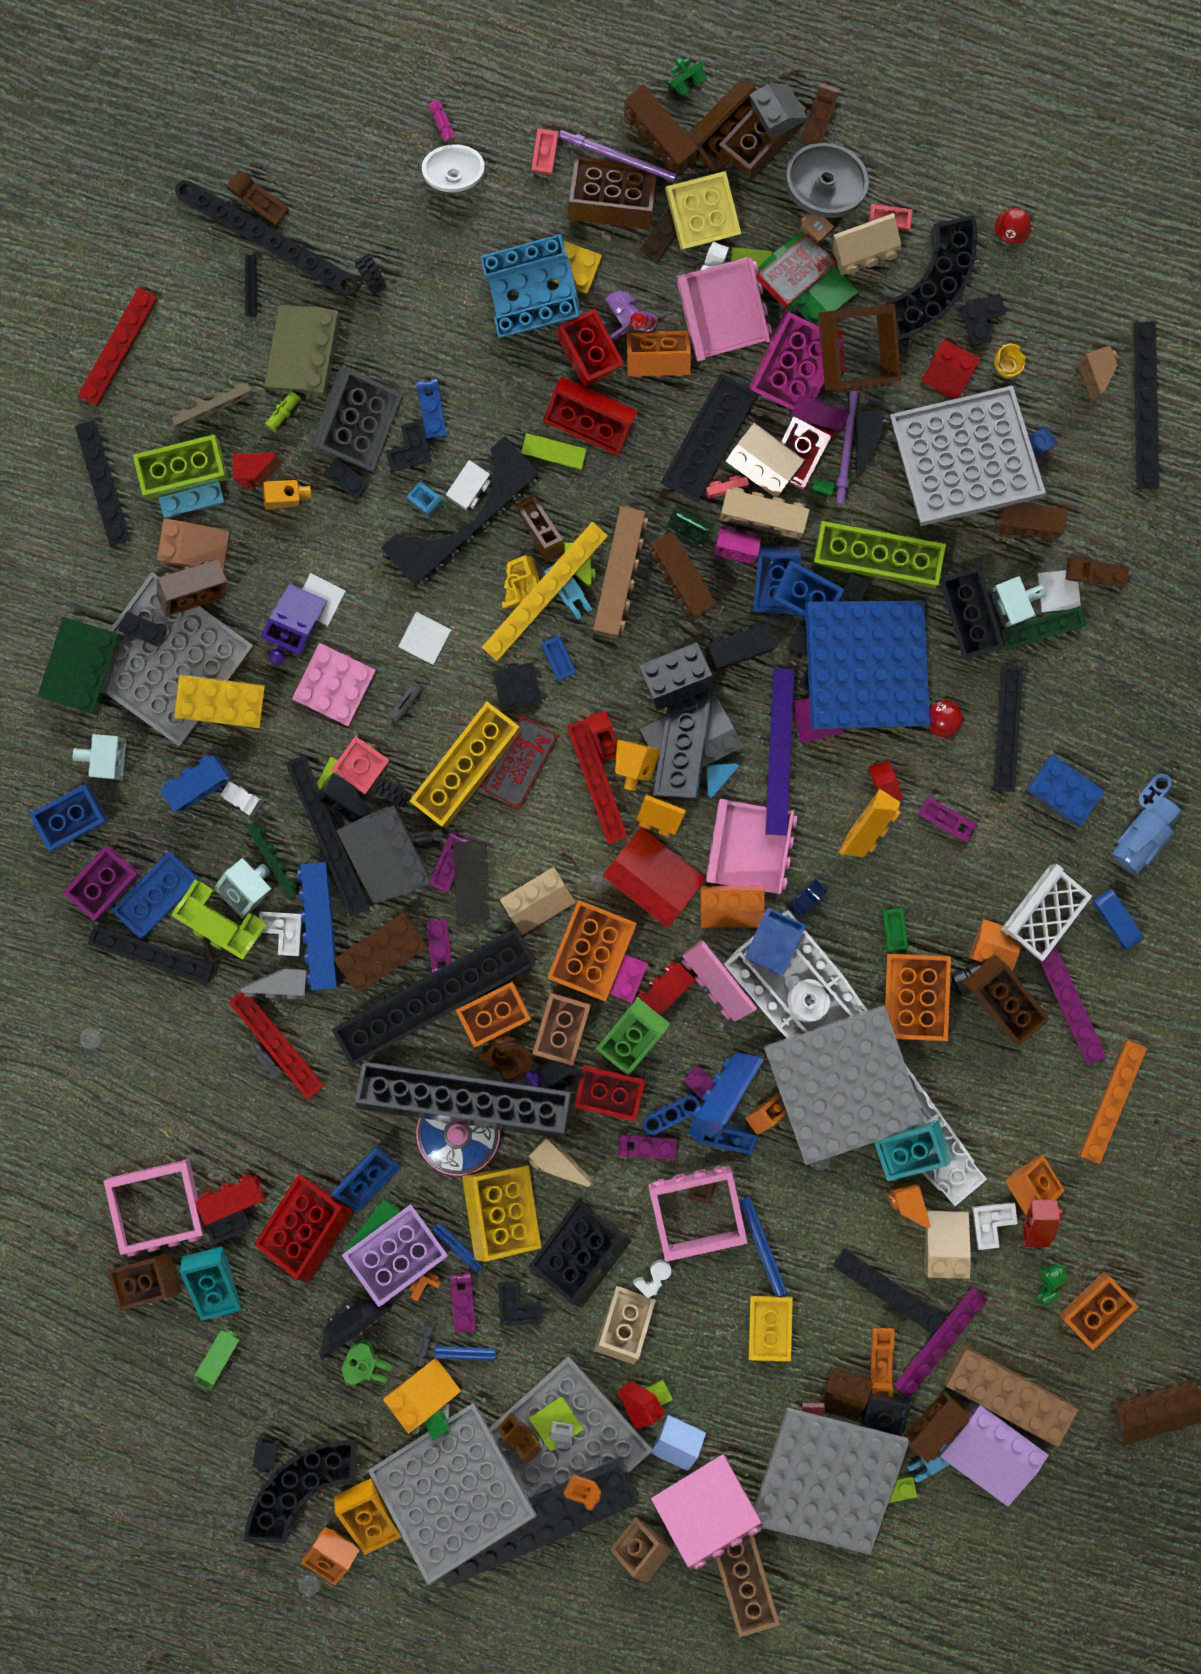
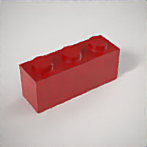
M678 961L675 964L673 962L669 963L663 969L665 974L660 979L656 976L648 984L650 988L645 993L641 991L633 1000L641 999L656 1013L661 1015L695 981Z
M250 1174L238 1178L239 1182L234 1185L228 1182L219 1186V1191L212 1193L210 1190L200 1194V1199L195 1204L204 1225L264 1201L266 1197L257 1175L250 1177Z
M1057 1200L1031 1201L1022 1227L1025 1247H1050L1052 1240L1056 1237V1230H1059V1221H1062V1209L1058 1208Z

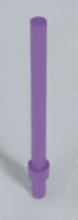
M563 130L560 131L559 138L573 143V146L582 149L584 147L674 182L676 180L677 173L587 140L585 136L580 134L574 135Z
M850 391L848 405L850 413L846 421L840 475L836 482V488H838L836 504L844 505L846 489L849 487V479L847 478L859 391Z

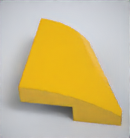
M524 555L507 563L506 572L508 577L504 585L506 597L505 602H502L504 609L519 605L540 581L533 557Z

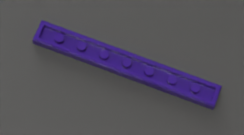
M773 668L765 835L787 836L794 669Z

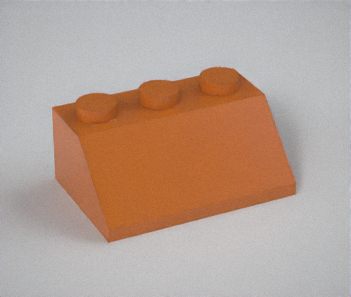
M688 331L627 332L628 376L661 377L664 375H690L691 351Z
M763 885L701 886V928L759 926L764 915Z

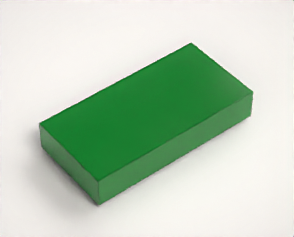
M904 908L882 910L887 952L908 950Z

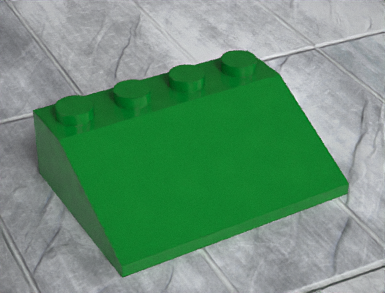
M803 231L774 252L758 267V274L806 234ZM834 266L789 304L787 308L793 314L819 326L818 312L840 310L859 291L844 275L841 276L840 271Z

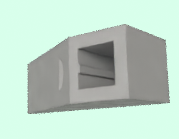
M283 968L240 987L239 991L244 992V996L257 997V993H263L267 998H278V994L287 995V999H299V996L305 995L306 970Z

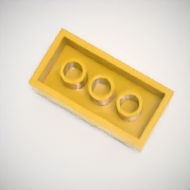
M179 674L174 718L259 728L264 685Z

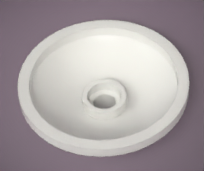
M463 145L439 147L430 152L422 163V174L425 181L437 190L451 193L465 191L475 186L482 179L485 171L482 156L476 150Z

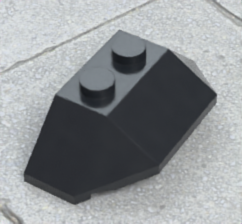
M360 1298L355 1302L353 1299L344 1306L345 1310L343 1312L332 1314L327 1318L328 1323L324 1327L320 1358L324 1360L390 1311L392 1308L391 1303L385 1302L378 1307L374 1300Z

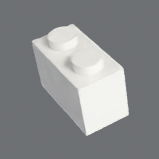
M469 460L446 493V497L468 512L470 508L474 509L478 504L480 493L482 491L486 492L491 485V476Z

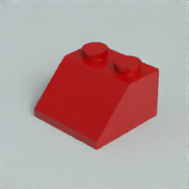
M943 339L920 382L952 399H958L971 378L980 358Z
M275 452L232 454L233 479L246 490L255 489V486H261L281 465V460Z

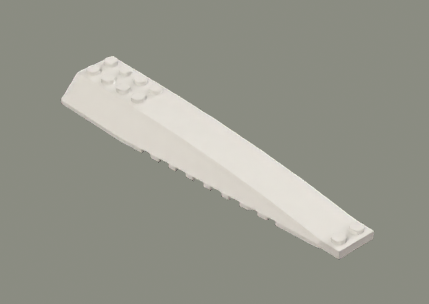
M789 910L782 913L783 915L793 920H796ZM806 930L784 976L774 974L768 968L762 965H755L745 958L754 935L740 946L724 963V966L786 1038L868 1011L842 973ZM806 979L820 982L830 998L827 1013L813 1022L800 1021L794 1015H791L788 1010V994L795 983ZM808 995L807 998H805L806 1004H813V1001L810 1000V996ZM906 1066L925 1123L939 1120L952 1157V1161L947 1166L922 1172V1174L956 1206L987 1179L976 1167L970 1154Z

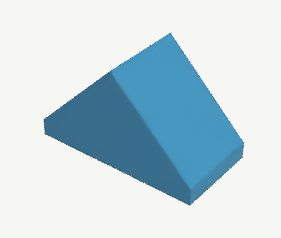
M421 482L407 495V498L430 519L444 505L443 499Z
M736 763L705 766L707 796L710 799L739 767Z

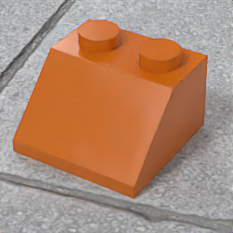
M982 919L968 958L985 963L993 955H996L1013 972L1021 944L1010 935H1006L1001 931L1003 926Z
M1044 1155L1019 1168L1005 1180L1025 1215H1027L1032 1200H1056L1065 1191Z
M914 1181L891 1187V1194H888L891 1207L893 1206L894 1210L897 1209L900 1214L927 1229L931 1228L920 1187Z
M324 1527L300 1563L333 1585H336L349 1570L360 1549L355 1547L353 1542L340 1537L333 1529Z

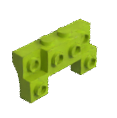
M195 879L171 916L194 929L192 933L202 939L205 936L210 939V944L221 950L223 947L240 959L245 960L268 923L254 914L248 913L241 926L206 905L215 890Z

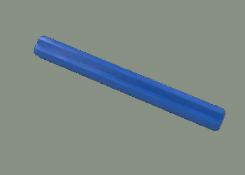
M750 1197L743 1198L739 1203L775 1296L781 1297L787 1294L786 1287Z

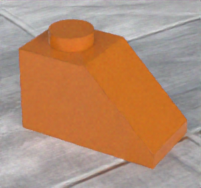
M780 1091L745 1117L757 1135L773 1127L787 1114Z

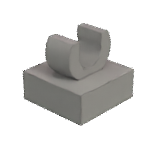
M552 1421L550 1440L556 1441L555 1448L564 1449L565 1442L571 1443L573 1424Z

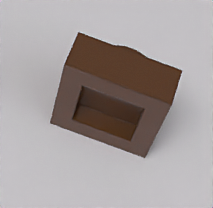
M714 1183L691 1187L688 1198L708 1204Z

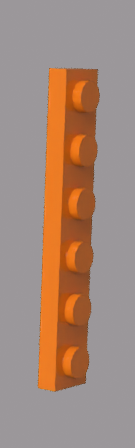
M1125 1040L1079 1156L1098 1164L1101 1163L1147 1050L1146 1047Z

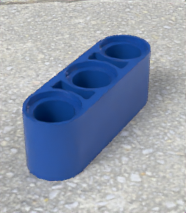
M1111 889L1092 900L1095 908L1124 950L1127 951L1144 939L1141 931Z
M688 1094L648 1114L643 1120L644 1130L654 1135L689 1118L694 1109H685L684 1103L689 1099L693 1100L696 1103V1108L699 1105L698 1099ZM674 1109L677 1112L676 1118L672 1120L665 1117L666 1111ZM656 1119L658 1121L657 1128L649 1129L646 1125L647 1121Z

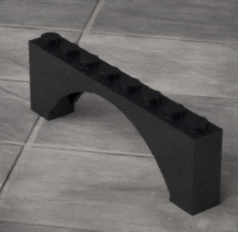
M506 436L490 449L494 459L492 488L485 506L469 525L455 534L435 540H409L400 538L395 534L381 547L382 551L415 587L425 585L430 580L429 576L434 571L437 573L446 565L444 562L449 557L455 558L461 552L460 548L465 543L469 545L477 537L475 534L479 530H486L492 524L491 520L496 515L500 517L507 511L508 508L506 506L510 502H517L523 496L522 492L527 487L531 489L538 483V471Z

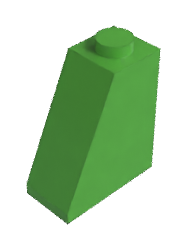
M221 1330L197 1370L193 1382L212 1392L239 1343L235 1333L229 1330L225 1332Z

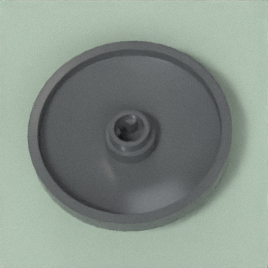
M814 143L801 148L792 156L785 173V185L791 199L804 211L819 217L836 218L850 214L862 204L868 190L869 178L862 161L850 150L832 143Z

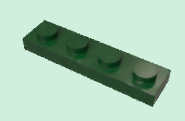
M1081 606L1000 630V635L1005 651L1087 625Z
M255 822L246 826L287 898L292 899L297 896L296 890L299 888L294 879H289L286 872L288 869L285 863L277 859L275 854L278 852L273 843H268L265 836L267 833L264 827Z

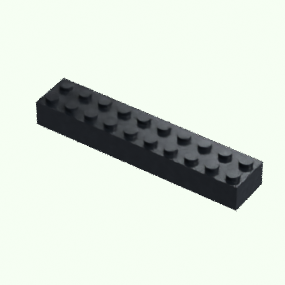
M515 927L332 1029V1032L352 1067L537 965V962L520 931Z
M363 1062L355 1104L358 1109L565 1140L572 1098L571 1092Z
M619 1457L579 1475V1477L594 1481L601 1492L600 1499L592 1510H588L584 1503L565 1497L564 1491L570 1480L529 1497L528 1500L537 1517L444 1575L442 1579L446 1587L450 1588L637 1505L639 1493L622 1458Z

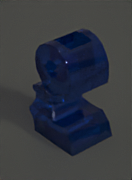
M815 879L800 892L799 897L793 898L786 905L798 918H802L826 894L827 890Z

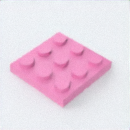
M319 643L292 699L349 727L376 670Z

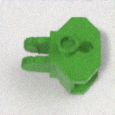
M362 1339L351 1346L342 1367V1373L345 1383L353 1386L364 1379L370 1380V1378L387 1383L388 1378L385 1375L373 1370L377 1366L391 1371L393 1365L378 1359L379 1356L375 1355L372 1343Z

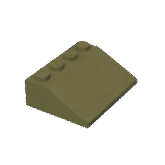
M279 305L265 388L326 398L341 319L338 311L320 307Z

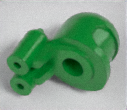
M1054 1263L1046 1269H1038L1043 1287L1038 1291L1039 1293L1035 1294V1298L1043 1306L1057 1300L1060 1295L1057 1289L1067 1283V1271L1058 1263Z

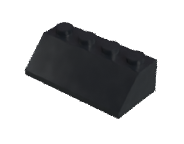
M974 568L939 579L963 660L1003 649V641L981 568Z

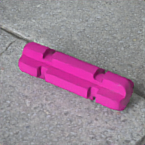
M439 100L431 102L429 108L431 113L435 114L433 117L439 131H442L441 136L445 142L452 140L455 134L452 128H449L451 125L445 111L441 110L443 109Z

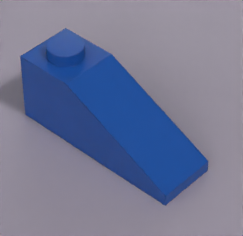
M728 1123L712 1138H709L692 1125L688 1132L699 1144L749 1155L752 1154L759 1137L755 1133Z

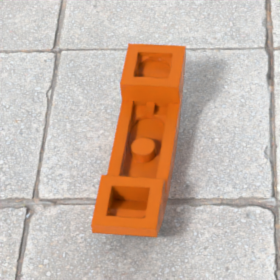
M873 1328L871 1340L870 1378L873 1382L871 1394L893 1398L892 1361L894 1328Z

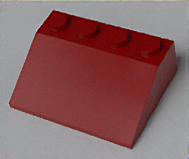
M642 827L637 830L602 874L605 879L667 928L706 879Z
M298 1174L254 1246L296 1280L310 1282L354 1210L323 1188Z

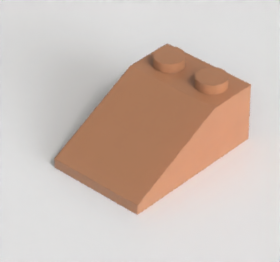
M163 519L157 560L162 564L195 567L203 561L218 559L224 573L230 532L183 521Z

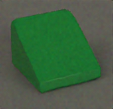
M815 478L810 491L811 493L830 498L833 493L834 483Z
M443 1411L436 1412L424 1421L432 1440L452 1431Z

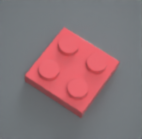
M355 736L331 770L358 790L367 794L390 760Z

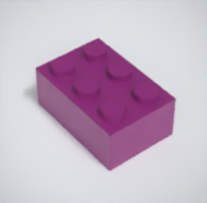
M105 846L68 886L63 894L93 921H100L140 877L141 873L111 846Z

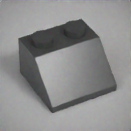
M768 84L750 94L751 107L771 140L808 120L789 84Z

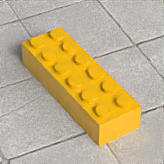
M486 702L414 794L410 802L440 826L447 828L523 729L490 703Z

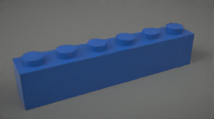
M327 862L301 864V869H298L299 882L302 881L303 887L299 894L300 902H304V911H301L302 923H306L303 941L308 946V952H305V963L309 965L310 973H307V985L311 986V990L338 988L337 964L334 961L336 958L329 866Z

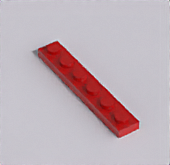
M140 287L137 288L78 393V397L98 407L158 300L156 296Z
M584 719L567 725L568 733L607 843L610 844L628 837L587 720Z
M240 992L229 1001L230 1005L307 1100L325 1086L253 997L244 996V992Z

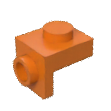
M428 1271L419 1280L416 1279L409 1289L412 1291L410 1298L418 1301L427 1283L439 1288L442 1282L439 1280V1276Z
M576 1475L571 1477L564 1491L566 1498L584 1503L588 1510H592L594 1505L598 1503L601 1493L594 1481Z

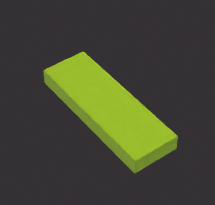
M526 433L521 454L582 470L587 449Z

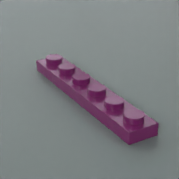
M1055 945L1044 961L1038 959V962L1086 1065H1090L1107 1056ZM1045 946L1037 949V951L1040 954H1042V952L1045 950Z
M972 1287L894 1386L910 1398L952 1344L956 1342L957 1338L970 1324L976 1314L983 1308L988 1299Z

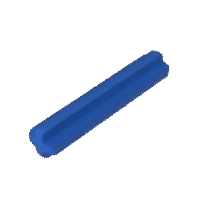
M437 1223L434 1226L432 1233L474 1271L477 1272L483 1266V1262L475 1260L474 1253L441 1223Z
M436 1346L434 1357L436 1359L494 1361L496 1359V1349Z

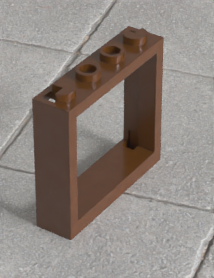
M895 304L818 312L825 390H834V394L847 392L846 388H849L850 391L862 390V386H865V389L878 388V384L881 387L892 386L891 382L901 381ZM877 315L882 376L841 381L836 319Z

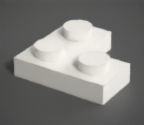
M260 912L259 918L268 923L263 933L279 934L278 955L300 956L301 914Z
M1015 1203L972 1207L977 1249L999 1248L997 1227L1018 1224Z

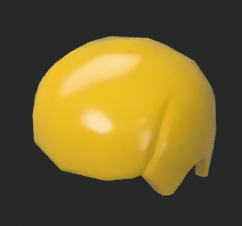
M1012 343L1003 345L995 354L994 366L1001 376L1013 378L1023 371L1026 357L1021 353L1019 345Z

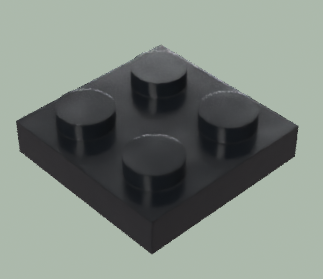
M533 662L492 671L502 712L542 703Z
M870 1394L860 1426L902 1437L911 1403L910 1401Z

